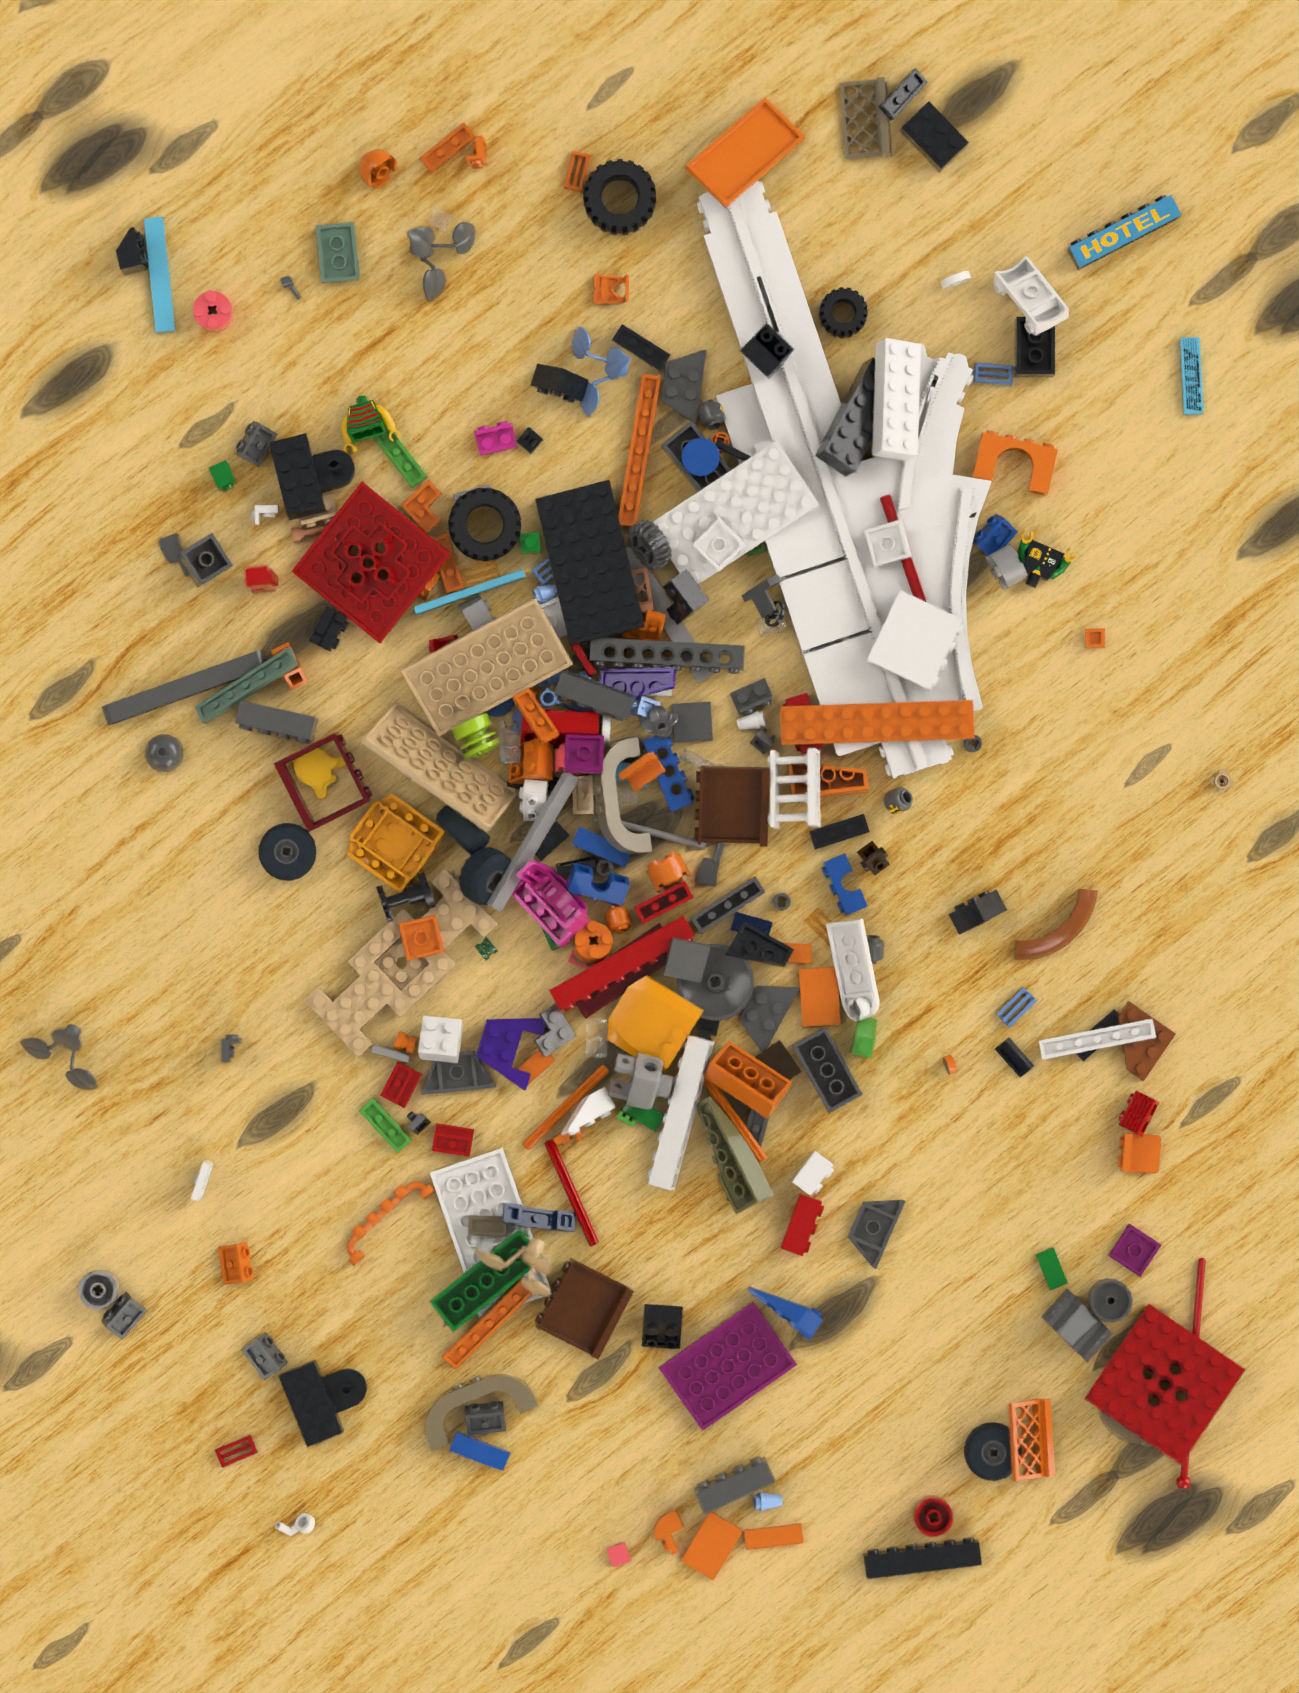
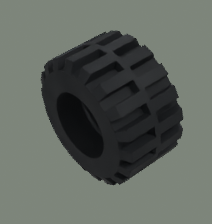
M840 287L838 290L834 289L825 296L820 306L819 319L826 332H830L834 337L840 336V338H844L846 336L852 337L853 334L856 335L863 328L868 310L864 297L860 296L858 291H852L848 287L847 289ZM845 302L854 308L855 316L852 321L840 323L834 319L832 309L837 303Z

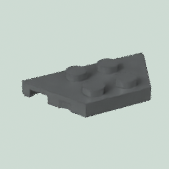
M706 350L666 362L661 402L670 406L694 424H697Z
M781 986L756 987L739 1020L761 1052L769 1046L800 988Z
M475 1051L460 1052L458 1063L433 1061L422 1090V1095L494 1088L496 1084L480 1059L476 1057Z
M905 1200L866 1201L862 1203L848 1238L874 1269L879 1264L905 1204Z

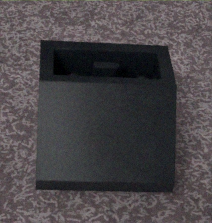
M134 227L129 229L116 250L119 267L124 275L146 271V265L149 264L147 254L142 250V246H145L143 236Z
M766 323L746 343L740 352L770 379L795 349Z
M644 1304L642 1347L680 1349L683 1306Z

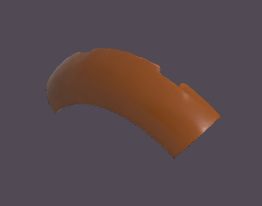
M1078 889L1075 905L1065 922L1044 937L1034 940L1016 941L1014 960H1030L1045 957L1071 943L1089 921L1096 904L1098 891Z

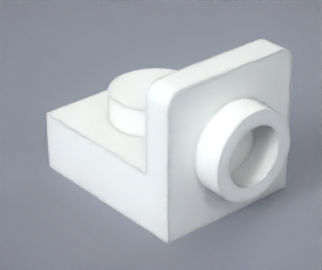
M255 505V510L251 511L252 521H255L256 526H260V514H263L264 518H274L275 514H279V506Z

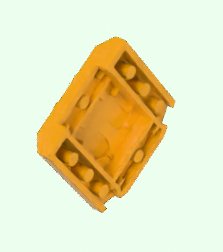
M390 793L387 797L375 801L352 831L347 855L400 893L406 891L405 887L411 885L417 877L416 873L422 870L442 842L446 831L399 797Z
M646 975L627 987L609 1017L607 1040L634 1057H637L639 1052L660 1058L663 1061L661 1074H666L704 1010Z

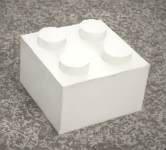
M423 1016L418 1049L419 1058L422 1060L458 1063L463 1032L462 1020Z

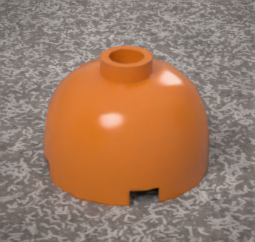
M380 149L365 153L361 158L359 166L360 176L369 187L379 188L391 179L388 175L391 171H396L397 160L388 152Z

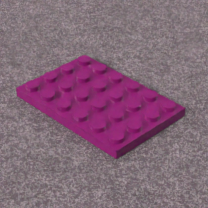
M752 1301L658 1368L703 1431L797 1366V1363Z

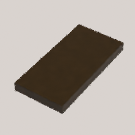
M781 1040L755 1057L788 1080L802 1072ZM721 1089L738 1115H741L750 1108Z

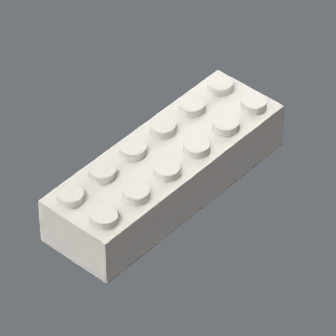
M888 338L876 344L873 456L904 461L917 456L921 344Z

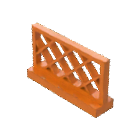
M1034 1398L1027 1401L1008 1403L1012 1480L1021 1481L1055 1476L1051 1399ZM1031 1405H1032V1415L1028 1412V1410H1029V1408L1031 1407ZM1015 1407H1019L1021 1410L1018 1417L1015 1413ZM1025 1415L1029 1419L1026 1426L1021 1422ZM1032 1424H1033V1432H1034V1434H1032V1433L1029 1431V1429L1031 1428ZM1018 1426L1023 1430L1019 1437L1016 1431ZM1026 1435L1030 1438L1027 1445L1023 1442ZM1033 1444H1034V1449H1035V1453H1034V1454H1033V1452L1030 1450L1031 1447L1033 1446ZM1019 1446L1024 1449L1020 1456L1018 1455ZM1027 1454L1031 1457L1028 1465L1024 1462ZM1034 1463L1036 1466V1473H1034L1031 1469ZM1022 1465L1025 1468V1470L1022 1473V1475L1019 1476V1467Z

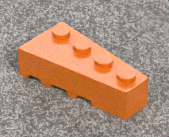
M805 763L788 764L789 776L805 775L807 773V765ZM820 765V798L868 793L867 770ZM790 783L791 795L805 794L808 792V784Z

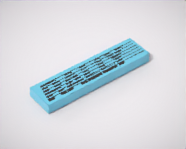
M1200 337L1180 338L1184 415L1203 414Z

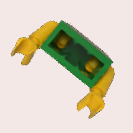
M363 395L356 398V405L349 406L348 414L345 415L341 424L343 440L346 442L343 450L347 454H349V446L353 448V453L357 452V446L352 444V442L356 443L388 433L387 430L390 431L389 438L393 442V433H398L401 439V433L395 430V423L390 413L381 405H376L374 400L368 401L367 397Z

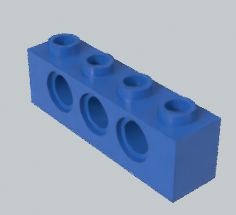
M653 736L643 740L647 753L654 752L657 756L656 753L659 749H666L668 756L665 759H658L664 768L671 766L675 770V774L672 777H667L664 773L657 777L670 812L691 805V800L694 799L691 789H687L684 782L687 781L683 770L679 771L677 764L680 761L677 753H672L670 746H673L670 736L665 739ZM674 784H679L682 787V792L678 795H674L671 792V787Z

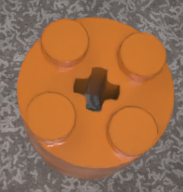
M675 851L665 855L666 859L660 862L655 860L648 864L649 868L646 873L657 893L660 892V888L663 887L664 890H667L684 881L683 876L689 877L691 875L681 855L676 854Z
M590 921L574 936V954L584 963H599L608 956L613 944V936L610 930L602 923ZM593 940L596 942V944H589V942Z

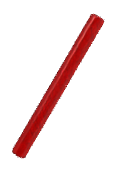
M885 495L881 497L880 501L887 522L899 520L891 496ZM912 557L901 560L912 595L926 602Z
M550 1139L544 1145L589 1246H594L599 1243V1240L556 1143L553 1139Z

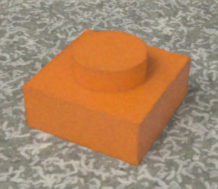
M1086 628L1085 648H1105V628Z

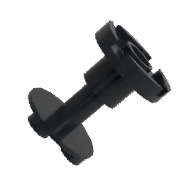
M424 871L416 873L419 882L406 886V891L386 897L382 885L376 887L388 922L394 921L390 908L407 902L413 905L425 901L428 909L436 907Z

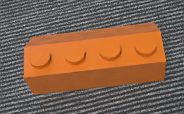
M730 1041L726 1043L709 1063L704 1078L767 1119L776 1110L793 1083Z

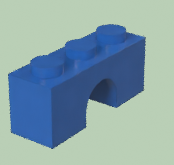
M845 853L823 863L824 867L821 869L825 878L829 877L832 884L829 887L833 896L837 895L840 902L837 905L841 913L845 912L846 915H849L868 906L861 889L850 892L842 886L843 876L852 871Z
M578 863L573 864L566 882L568 891L574 895L588 896L593 900H604L611 905H623L630 887L628 877L610 872L605 882L595 883L592 881L594 877L592 867Z

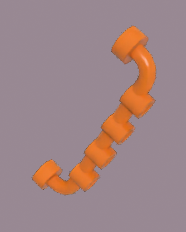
M418 1181L411 1182L405 1187L400 1185L393 1192L396 1196L391 1200L386 1198L379 1205L382 1208L377 1213L372 1211L365 1218L368 1221L363 1226L358 1224L351 1231L353 1236L348 1240L346 1246L347 1252L351 1257L348 1261L355 1266L364 1258L365 1255L360 1250L355 1251L354 1245L356 1242L363 1238L372 1227L378 1224L412 1190L419 1189L421 1191L419 1196L426 1200L435 1189L430 1184L426 1186Z

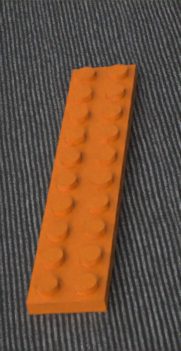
M973 700L780 706L781 745L975 739Z

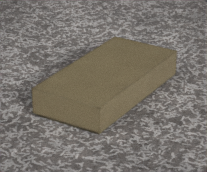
M469 1215L468 1235L507 1236V1223L502 1222V1216Z

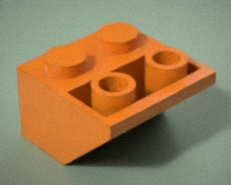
M536 738L510 747L508 782L511 784H524L525 779L552 781L554 745L548 742L541 744L539 739Z

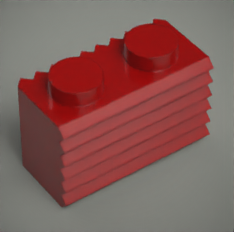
M1136 1090L1135 1093L1129 1096L1127 1100L1129 1105L1126 1111L1123 1110L1118 1120L1120 1121V1126L1143 1136L1160 1102Z

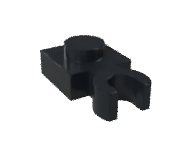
M700 1018L697 1032L702 1033L700 1038L712 1041L711 1035L717 1036L720 1021Z

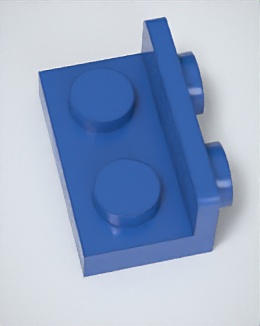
M995 514L974 535L972 544L988 556L1006 546L1018 531L1004 517Z

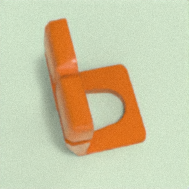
M603 274L594 275L593 287L596 289L593 292L594 305L626 303L629 300V275L624 277L603 276ZM621 283L626 285L624 297L619 296L614 291V288Z

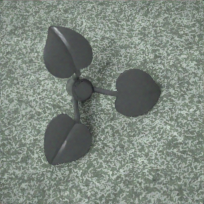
M468 222L459 223L453 231V244H432L435 234L433 229L427 226L416 227L406 232L411 244L410 253L421 258L422 262L431 267V270H427L423 277V289L427 301L434 300L442 292L446 283L444 271L436 269L427 258L432 255L433 248L456 247L458 254L467 253L472 248L475 240L473 224Z
M69 1024L66 1028L54 1030L51 1034L54 1043L51 1046H47L45 1041L38 1038H26L20 1041L21 1046L37 1059H48L51 1056L49 1050H52L57 1044L72 1051L71 1071H67L65 1074L67 1080L75 1087L92 1090L98 1088L96 1079L90 1072L81 1068H74L75 1053L82 1047L79 1038L81 1030L76 1025Z

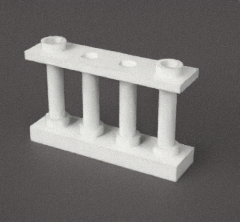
M808 748L805 756L779 757V752L770 750V755L768 756V766L770 767V813H768V823L775 829H780V822L806 821L808 826L820 827V751L815 748ZM804 763L807 765V773L805 775L779 776V765ZM806 783L808 784V792L805 794L779 795V784ZM806 802L808 804V811L796 814H779V803Z

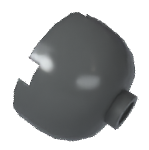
M160 734L148 742L145 748V758L152 769L159 772L173 771L183 760V747L177 738L169 734Z

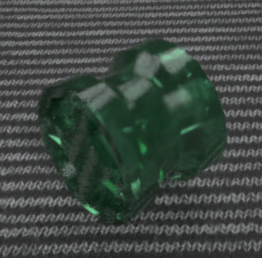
M487 937L483 939L481 944L475 945V948L486 961L491 954L498 952Z

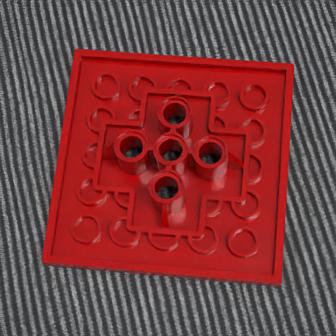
M361 481L291 572L381 644L450 557L451 553L371 487ZM380 542L385 545L383 553L377 550V545ZM353 545L359 549L356 556L351 554V547ZM368 557L372 558L374 562L371 568H368L365 564ZM383 569L388 572L386 580H383L380 576ZM356 572L362 576V580L359 583L354 581Z
M1148 1304L1084 1400L1179 1465H1182L1246 1369ZM1173 1365L1178 1366L1180 1373L1177 1375L1172 1374L1170 1367ZM1146 1370L1151 1371L1153 1378H1144L1143 1372ZM1162 1381L1167 1382L1169 1389L1162 1390L1159 1387V1383ZM1182 1392L1185 1395V1400L1178 1401L1175 1394ZM1155 1397L1158 1399L1159 1404L1151 1406L1148 1399Z

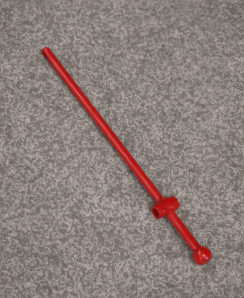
M1204 1258L1198 1260L1192 1329V1333L1197 1337H1200L1206 1266ZM1190 1453L1181 1465L1180 1476L1176 1480L1178 1488L1188 1489L1191 1485V1480L1188 1477Z

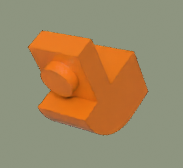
M289 642L271 650L273 656L288 647L291 648ZM296 655L295 657L299 665L283 675L291 690L308 682Z
M676 1508L661 1515L654 1528L656 1542L664 1538L662 1544L666 1552L670 1551L672 1555L678 1553L679 1549L671 1534L684 1528Z

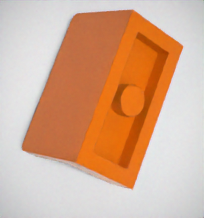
M650 752L617 775L621 781L627 779L634 791H638L664 773L665 768L655 753Z

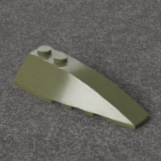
M707 1097L697 1103L703 1128L707 1129L708 1145H712L713 1162L714 1164L717 1163L720 1171L717 1174L735 1214L747 1210L773 1196L772 1189L756 1157L724 1111L711 1097Z

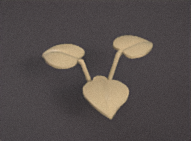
M532 1238L527 1247L523 1246L507 1262H503L500 1258L481 1251L477 1247L474 1248L479 1259L485 1265L496 1270H502L503 1267L508 1266L523 1253L522 1259L531 1266L528 1279L522 1278L521 1284L531 1293L546 1297L550 1296L549 1289L532 1278L534 1269L543 1274H549L551 1270L548 1255L540 1256L545 1247L544 1243L540 1240Z

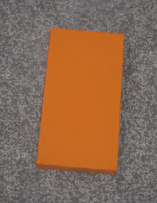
M764 97L687 164L685 169L726 209L805 139V136Z

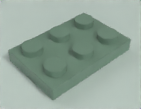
M354 222L317 225L316 233L321 283L360 280Z

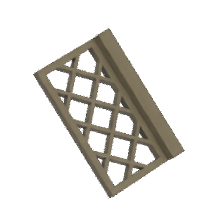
M885 77L840 83L845 159L892 156L890 120L878 107L888 97L887 80ZM874 84L875 91L870 97L862 92L866 85ZM844 87H854L857 92L849 99L845 95ZM860 93L868 99L861 108L853 102ZM869 102L876 106V111L872 116L863 110ZM850 104L859 109L853 118L846 114V109ZM861 112L869 118L862 127L854 121ZM871 120L877 124V130L873 135L865 130ZM852 123L860 128L854 137L848 133V127ZM862 131L870 136V139L864 146L856 140ZM874 140L879 144V152H870L866 147ZM853 142L862 147L857 154L849 155V147Z

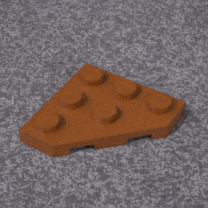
M1128 1001L1117 1016L1119 1025L1153 1019L1156 1038L1122 1044L1127 1071L1144 1081L1176 1033Z

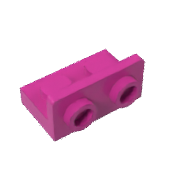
M502 421L496 423L497 426L489 428V425L478 427V431H475L480 456L517 448L512 423Z

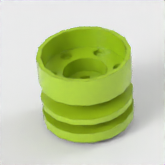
M487 713L451 729L456 741H466L460 747V750L470 749L469 752L463 754L465 760L484 755L501 743L499 738L490 741V738L496 735V731L486 732V729L492 726Z

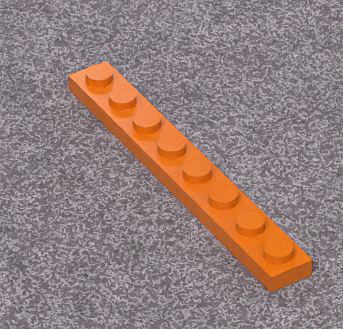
M642 373L619 510L621 526L632 527L637 523L661 376Z

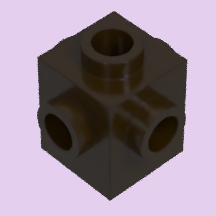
M873 841L857 851L862 859V862H860L866 872L870 870L874 876L890 865L886 859L888 854L882 847L878 848Z

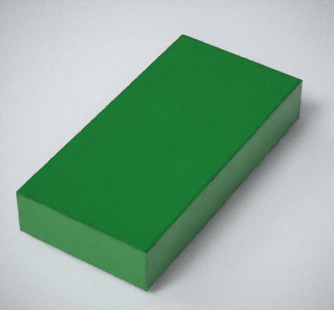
M1054 1247L1035 1254L1049 1290L1068 1284Z

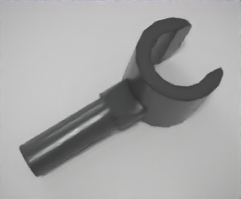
M291 277L281 278L283 288L290 287L296 299H301Z

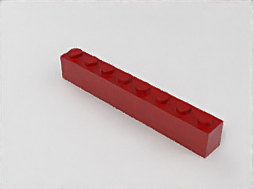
M682 916L550 989L549 992L559 1010L564 1009L566 1012L574 1008V1003L581 999L583 1003L592 998L591 993L598 990L601 993L608 989V984L612 981H615L617 984L626 979L625 974L630 971L632 974H635L643 969L641 965L647 962L649 965L660 960L658 956L663 953L667 956L672 937L693 941L692 937L695 935L685 917Z

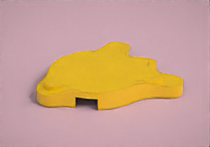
M319 748L292 761L298 779L304 784L310 785L314 789L316 796L320 799L326 797L327 786L337 781L333 770L346 765L342 756L332 757Z

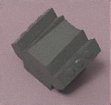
M1068 1289L1041 1316L1087 1363L1113 1334Z

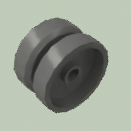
M1101 1279L1093 1284L1089 1291V1308L1095 1316L1103 1321H1120L1128 1315L1132 1308L1133 1299L1130 1290L1116 1279ZM1109 1297H1112L1114 1301L1112 1304L1107 1302Z

